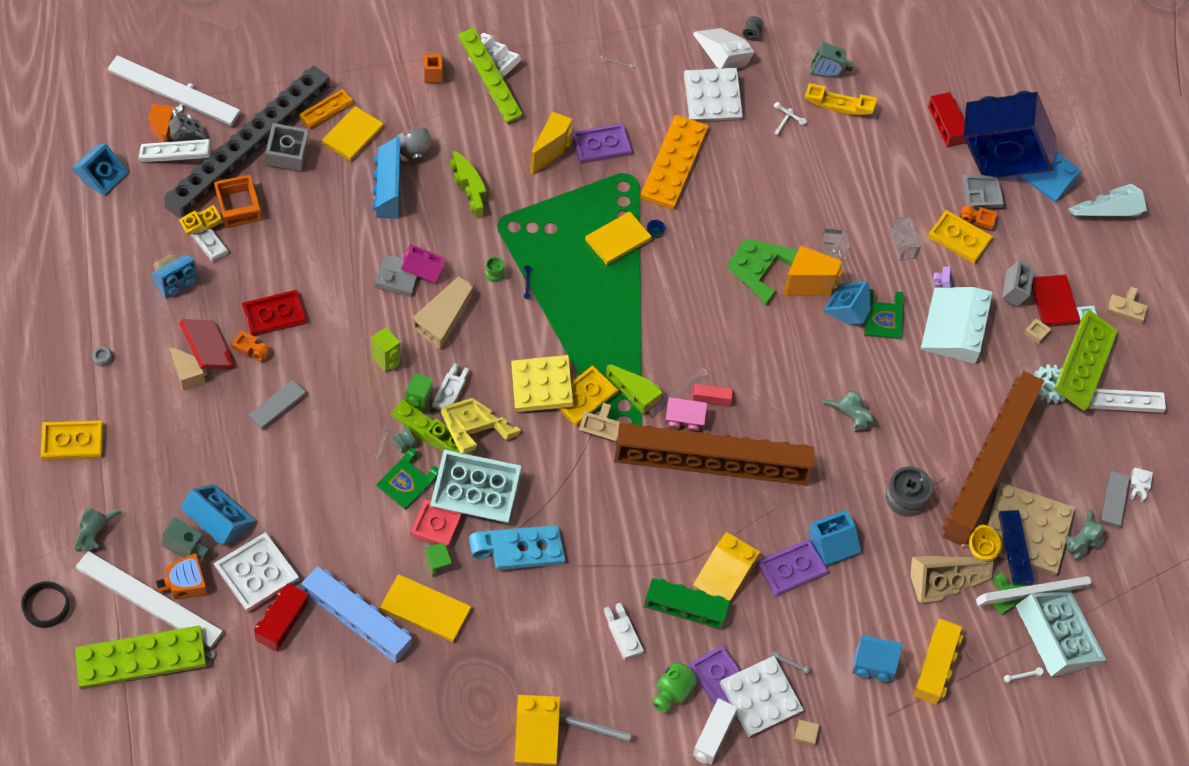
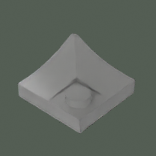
M963 175L966 205H971L975 209L980 207L1003 208V197L998 178L985 175Z
M384 255L375 282V288L411 297L417 275L401 269L403 258Z

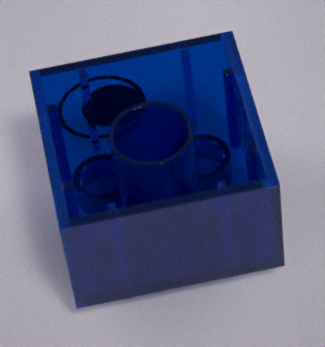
M1020 91L1015 95L998 98L986 96L980 100L966 103L963 137L981 175L1001 178L1054 171L1056 135L1038 92Z

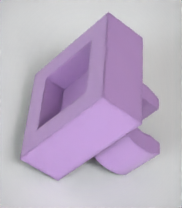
M950 266L943 267L942 273H934L933 280L935 281V286L952 288L953 275Z

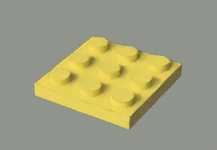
M568 355L511 361L515 412L573 407Z

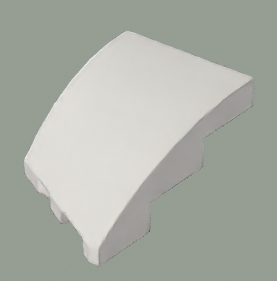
M486 33L481 34V41L503 78L522 59L519 54L509 51L506 45L496 42L493 36Z

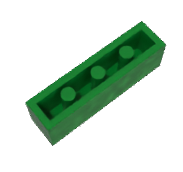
M652 578L644 607L722 630L730 600H726L719 595L706 594L702 590L689 589L682 584H672L662 578Z

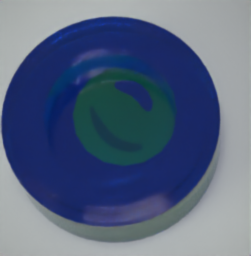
M651 220L647 224L646 231L652 238H660L664 235L665 225L660 220Z

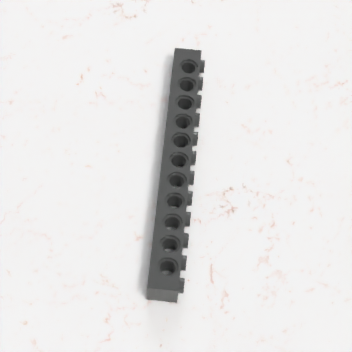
M314 65L309 70H305L301 77L294 80L285 91L280 92L275 100L266 105V108L257 113L249 123L244 124L241 130L233 134L224 145L219 146L210 158H206L198 168L192 170L189 176L182 179L172 191H168L164 197L165 208L179 219L188 215L215 191L214 182L223 179L227 180L268 143L272 123L288 126L299 114L330 88V76Z

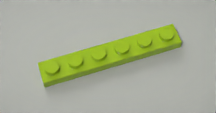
M473 27L459 33L458 38L506 124L521 118L523 115L475 28Z

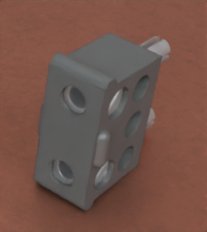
M178 109L172 110L173 119L169 122L172 133L171 138L178 141L204 140L206 138L203 134L201 122L195 121L193 115L181 116Z

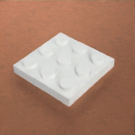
M737 68L684 71L689 119L697 122L742 119Z
M266 532L213 563L214 568L246 612L251 611L275 596L281 588L284 589L287 583L293 585L299 581L296 572Z
M775 656L719 682L730 704L737 707L736 715L748 738L803 711Z

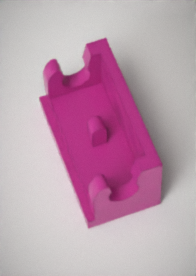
M410 244L403 258L401 269L436 283L444 266V257Z

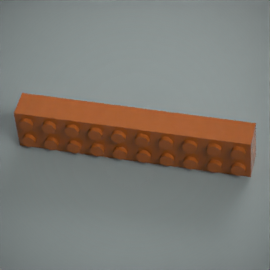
M1023 371L1021 377L1016 376L1005 402L942 528L946 530L943 538L960 546L962 544L966 545L1045 380Z
M619 423L614 462L808 486L814 464V447L806 444L796 445L789 444L788 442H771L766 439L755 440L748 437L738 438L731 437L730 435H714L709 432L697 433L690 430H673L668 427L656 428L651 425L640 426L632 423Z

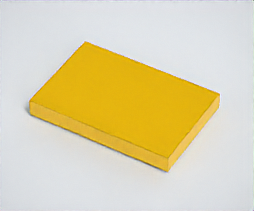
M355 106L322 139V144L351 162L383 129L384 123Z
M948 210L943 213L927 236L973 264L976 263L993 238L990 234Z
M628 212L585 237V240L603 262L609 265L649 242L652 236L633 214Z
M592 365L571 382L573 407L557 409L576 427L581 423L584 411L593 414L602 407L603 403H607L616 396L619 390Z
M103 420L42 422L41 460L102 458Z

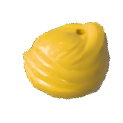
M980 524L970 534L969 548L975 558L990 561L1001 553L1002 540L994 528Z

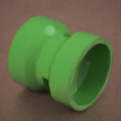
M491 257L486 261L485 276L490 282H499L503 279L504 261L499 257Z

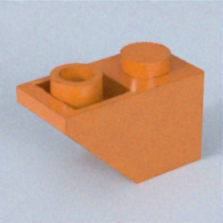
M441 52L423 53L424 82H442Z
M152 104L148 117L150 130L162 143L169 142L170 139H173L171 138L172 133L169 122L173 119L172 110L174 106Z

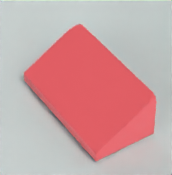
M694 384L692 401L730 406L732 389Z

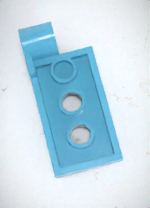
M558 525L482 531L469 536L472 557L482 559L493 554L496 570L561 565L565 563ZM543 543L547 549L541 550L536 544ZM520 544L524 545L527 551H520L517 546Z

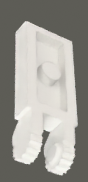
M453 364L433 400V408L442 410L443 406L456 402L469 374L468 368L465 367L461 376L457 377L455 374L458 371V365Z
M616 604V611L620 617L617 620H614L609 607L604 608V613L609 623L608 626L623 659L627 660L643 654L644 650L628 616L625 614L622 604Z

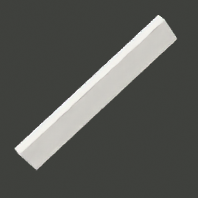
M1086 576L989 592L979 596L976 601L977 605L981 606L1023 599L1031 593L1082 589L1091 584L1090 577Z

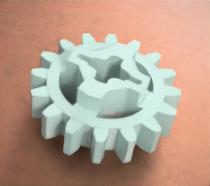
M1049 364L1046 365V368L1041 366L1034 373V376L1038 378L1043 377V380H1045L1039 392L1041 401L1046 398L1047 403L1053 400L1057 404L1059 399L1062 402L1065 400V397L1053 390L1061 369H1057V365H1054L1053 368Z

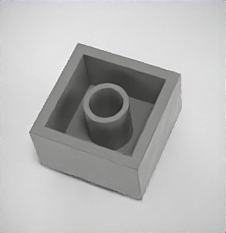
M272 123L265 152V164L302 171L309 142V129Z

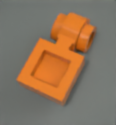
M966 205L961 210L960 218L969 223L975 220L974 225L992 230L997 212L982 207L976 211L973 206Z
M242 330L231 343L232 349L247 356L252 351L253 358L260 362L265 360L270 354V347L267 344H257V337Z

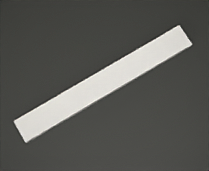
M116 56L108 67L109 73L231 127L241 113L240 109L120 56Z
M89 551L76 565L78 571L175 629L200 625L203 645L209 649L213 648L223 634L221 629Z

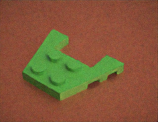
M746 238L728 262L727 268L742 283L744 282L750 288V291L761 299L764 305H767L773 297L775 290L761 283V279L775 259H779L792 266L798 250Z

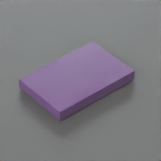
M623 123L575 131L571 135L580 164L632 155V149Z
M810 539L757 561V566L775 597L828 575V570Z
M723 645L688 664V667L695 673L698 683L714 706L718 698L730 704L719 682L740 672Z

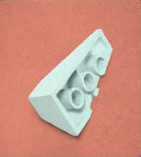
M1133 184L1110 191V195L1096 196V201H1085L1068 208L1069 212L1073 215L1136 217L1140 216L1142 212L1147 211L1143 191Z

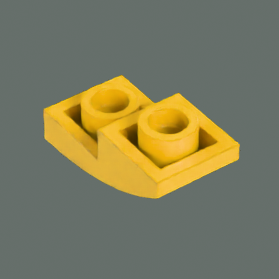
M214 205L198 214L196 211H193L179 219L187 235L205 231L223 222Z

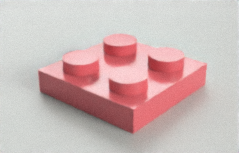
M425 499L410 532V536L435 545L444 542L448 549L462 513L430 507L431 501Z

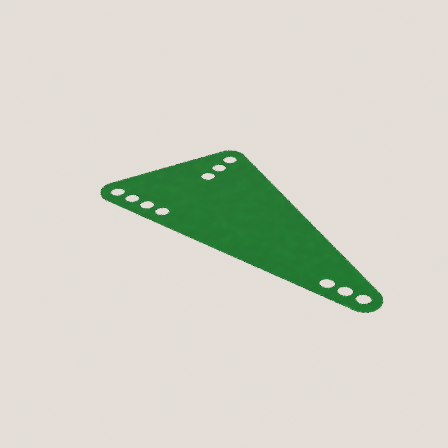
M626 173L615 174L502 216L497 224L500 236L578 375H581L593 365L607 378V366L611 364L641 376L640 247L606 265L585 240V237L617 219V214L621 211L631 212L640 223L639 182L634 176ZM619 182H627L630 185V189L626 192H621L617 189V184ZM625 196L630 200V204L622 207L618 205L617 199ZM510 222H517L521 228L517 232H511L507 229V225ZM533 222L539 226V230L535 233H530L526 230L525 226ZM548 223H553L557 226V231L552 234L546 233L544 226ZM618 392L616 396L606 403L611 405L608 419L617 421L620 417L626 416L631 420L632 424L641 426L642 413L632 403L628 411L618 409L617 403L620 400L629 401L625 395Z

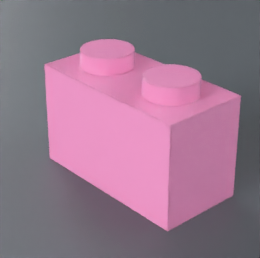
M669 397L665 424H669L671 428L683 426L688 427V430L699 431V429L704 427L707 403Z

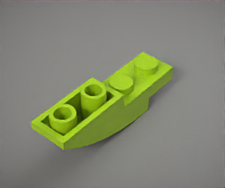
M452 151V159L449 161L451 170L455 171V184L459 185L460 191L465 190L467 198L470 197L469 207L470 211L474 212L475 218H483L482 202H486L485 186L471 163L457 151Z
M403 399L390 416L408 428L411 434L419 440L440 451L449 450L459 453L448 427L436 418L433 421Z

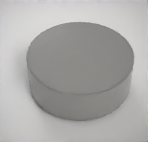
M98 347L92 352V359L95 365L103 367L110 364L112 354L107 347Z

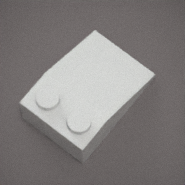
M722 28L693 33L719 69L746 67L754 54V50L745 39Z

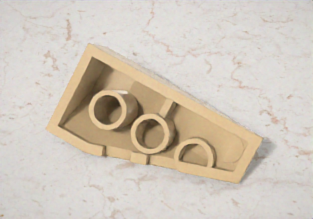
M912 557L910 576L918 601L920 603L940 601L944 599V596L951 593H959L965 587H972L991 579L994 559L984 561L975 557Z

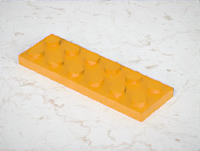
M675 114L642 189L640 199L674 210L709 125Z

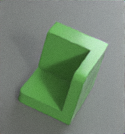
M444 542L425 548V558L432 577L436 576V569L451 565V559Z

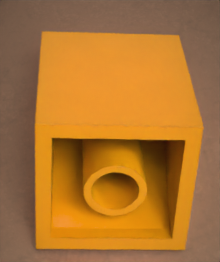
M800 246L788 273L783 294L831 295L833 289L837 290L843 272V269L840 268L842 261Z

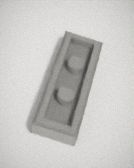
M292 380L251 412L249 419L263 430L306 396V392Z
M1110 471L1100 523L1116 528L1121 526L1130 476Z

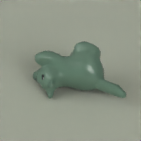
M849 391L838 402L832 400L822 401L823 404L840 409L841 412L854 420V432L868 429V426H874L871 414L867 409L862 408L863 402L858 392Z
M93 508L86 509L80 520L79 527L82 530L78 533L74 550L78 551L81 547L82 551H97L99 545L95 541L96 535L107 522L121 514L122 511L114 510L105 516Z
M1091 509L1088 510L1086 522L1079 534L1075 537L1065 536L1067 541L1065 544L1068 547V551L1075 553L1074 559L1076 561L1081 560L1086 555L1089 547H1094L1097 550L1104 544V526L1092 521L1093 512Z

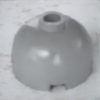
M426 128L409 130L410 133L404 135V132L397 135L396 137H400V154L406 158H412L414 161L420 160L431 148V136Z

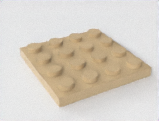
M1000 482L987 526L994 528L999 533L1002 540V550L997 557L1056 576L1066 543L1065 536L1068 535L1075 507Z

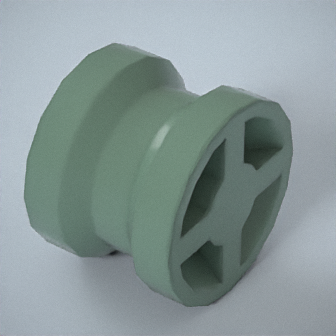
M408 428L403 429L399 434L395 433L392 435L393 442L400 452L405 451L408 446L412 447L415 445L414 437Z

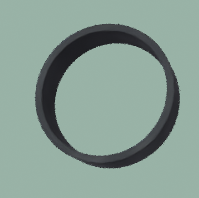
M43 581L32 585L26 590L22 597L21 607L25 618L30 624L40 628H48L59 624L66 617L69 611V600L65 590L59 584ZM42 589H54L65 597V605L60 614L45 621L31 618L26 613V603L30 596Z

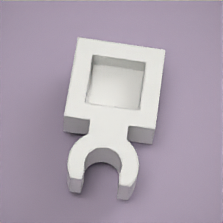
M1133 468L1129 487L1134 488L1130 494L1131 500L1138 494L1141 497L1140 502H1144L1147 496L1146 492L1151 487L1153 472Z

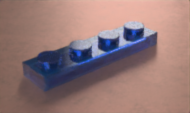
M1019 510L1000 511L998 517L1013 586L1032 585L1034 577Z

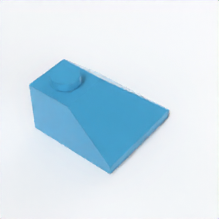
M868 281L839 284L823 311L848 325L862 324L870 312Z

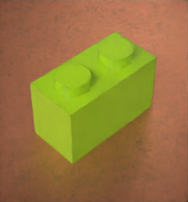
M387 327L371 337V357L385 373L390 369H395L401 363L400 342Z

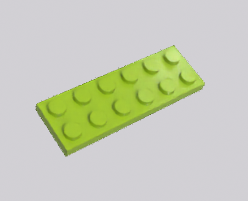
M1089 309L1083 314L1053 389L1082 410H1086L1089 407L1118 332L1115 327Z
M200 625L75 647L80 689L206 667Z

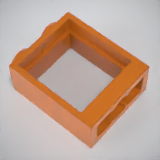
M251 175L214 182L215 193L225 228L261 221L260 207ZM249 191L252 202L251 206L226 211L222 195Z

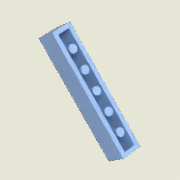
M317 566L301 583L302 591L308 593L309 598L394 663H397L412 646V637L407 630L397 627L390 617L385 618L381 615L374 605L369 606L364 602L362 596L348 590L347 585L342 581L338 582L328 570H322Z

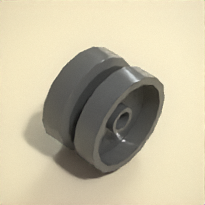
M908 466L898 469L892 475L886 490L885 498L887 505L893 512L905 517L917 516L922 513L932 495L933 484L931 478L926 472L916 467Z

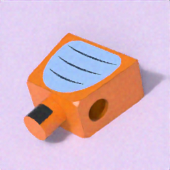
M196 553L165 567L167 578L156 580L158 591L163 592L171 589L175 600L207 596L206 586Z

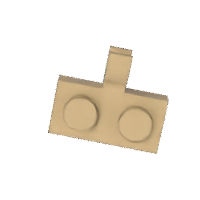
M1130 286L1126 298L1114 294L1111 295L1106 313L1142 324L1148 306L1134 301L1137 288Z
M603 403L599 416L584 411L579 430L617 441L619 423L621 422L607 418L611 405Z

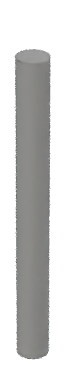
M559 713V722L627 742L631 741L632 734Z

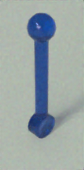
M527 265L524 267L526 281L523 296L525 299H530L529 273L531 272V267Z

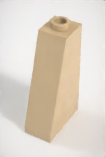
M458 276L412 317V328L439 350L443 348L472 298L473 287L470 282Z

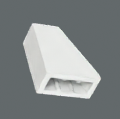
M718 698L694 748L692 756L699 762L712 764L732 725L737 710L736 706Z

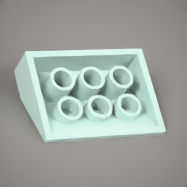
M976 287L934 288L920 350L975 364L980 354L993 292Z
M444 450L430 507L509 523L522 468L520 465Z
M1071 590L1031 593L1016 605L1019 615L1050 676L1066 675L1106 661Z

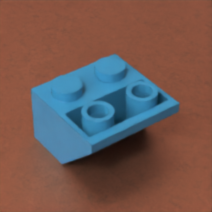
M183 255L152 272L153 283L165 299L176 295L180 290L192 286L198 281L193 257Z
M847 510L811 523L808 535L825 566L861 553L856 526Z

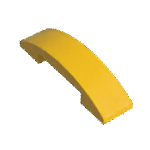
M812 83L808 84L804 97L809 102L824 109L850 115L873 114L877 98L860 94L859 98L827 92L825 86Z

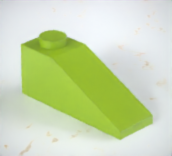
M609 364L607 366L606 377L643 415L661 402L662 391L658 385L653 384L649 379Z

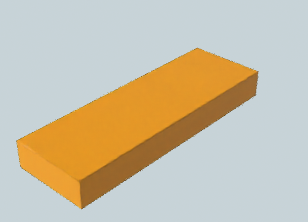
M341 89L299 114V119L309 129H312L351 106L353 99Z

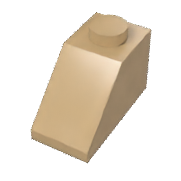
M171 348V359L182 389L185 390L204 384V376L207 375L206 369H200L195 356Z

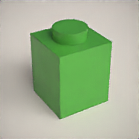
M414 373L406 390V402L413 406L424 408L433 390V379Z

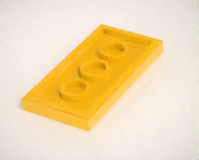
M398 574L380 606V611L454 643L471 611V606Z

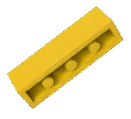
M940 618L938 619L913 694L914 697L935 705L940 698H944L947 687H944L945 680L949 681L952 670L949 669L950 664L955 663L958 652H955V648L960 646L963 635L960 634L962 626Z

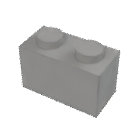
M1018 260L1006 271L1002 294L1003 300L1019 306L1030 296L1034 267Z

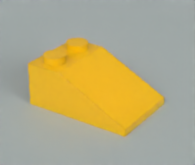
M552 111L531 151L530 173H536L564 154L567 147L570 148L573 141L571 135L574 130L572 118Z
M726 532L716 545L694 582L693 587L709 595L722 596L731 602L757 564L760 551Z
M518 695L514 763L557 765L560 697Z

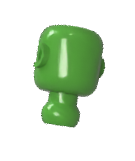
M682 663L671 664L664 674L660 676L656 684L660 695L653 699V706L658 711L667 713L671 709L672 703H682L685 701L697 684L695 673Z

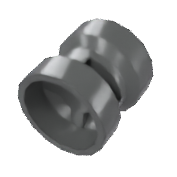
M756 16L749 17L743 29V36L751 41L757 40L763 28V21Z

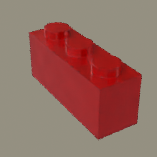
M951 92L931 96L928 109L946 147L966 144L970 136V129L966 126L963 114L959 111L957 101L952 97Z
M289 583L286 584L284 589L281 588L276 595L274 604H270L266 609L262 622L259 621L254 628L256 641L277 652L310 603L309 594Z

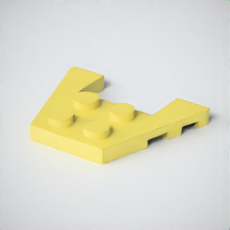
M473 398L443 406L441 414L461 454L474 451L477 447V443L469 436L470 434L494 427L505 440L519 436L521 430L516 426L514 428L507 424L508 421L503 417H495L491 414L492 410Z

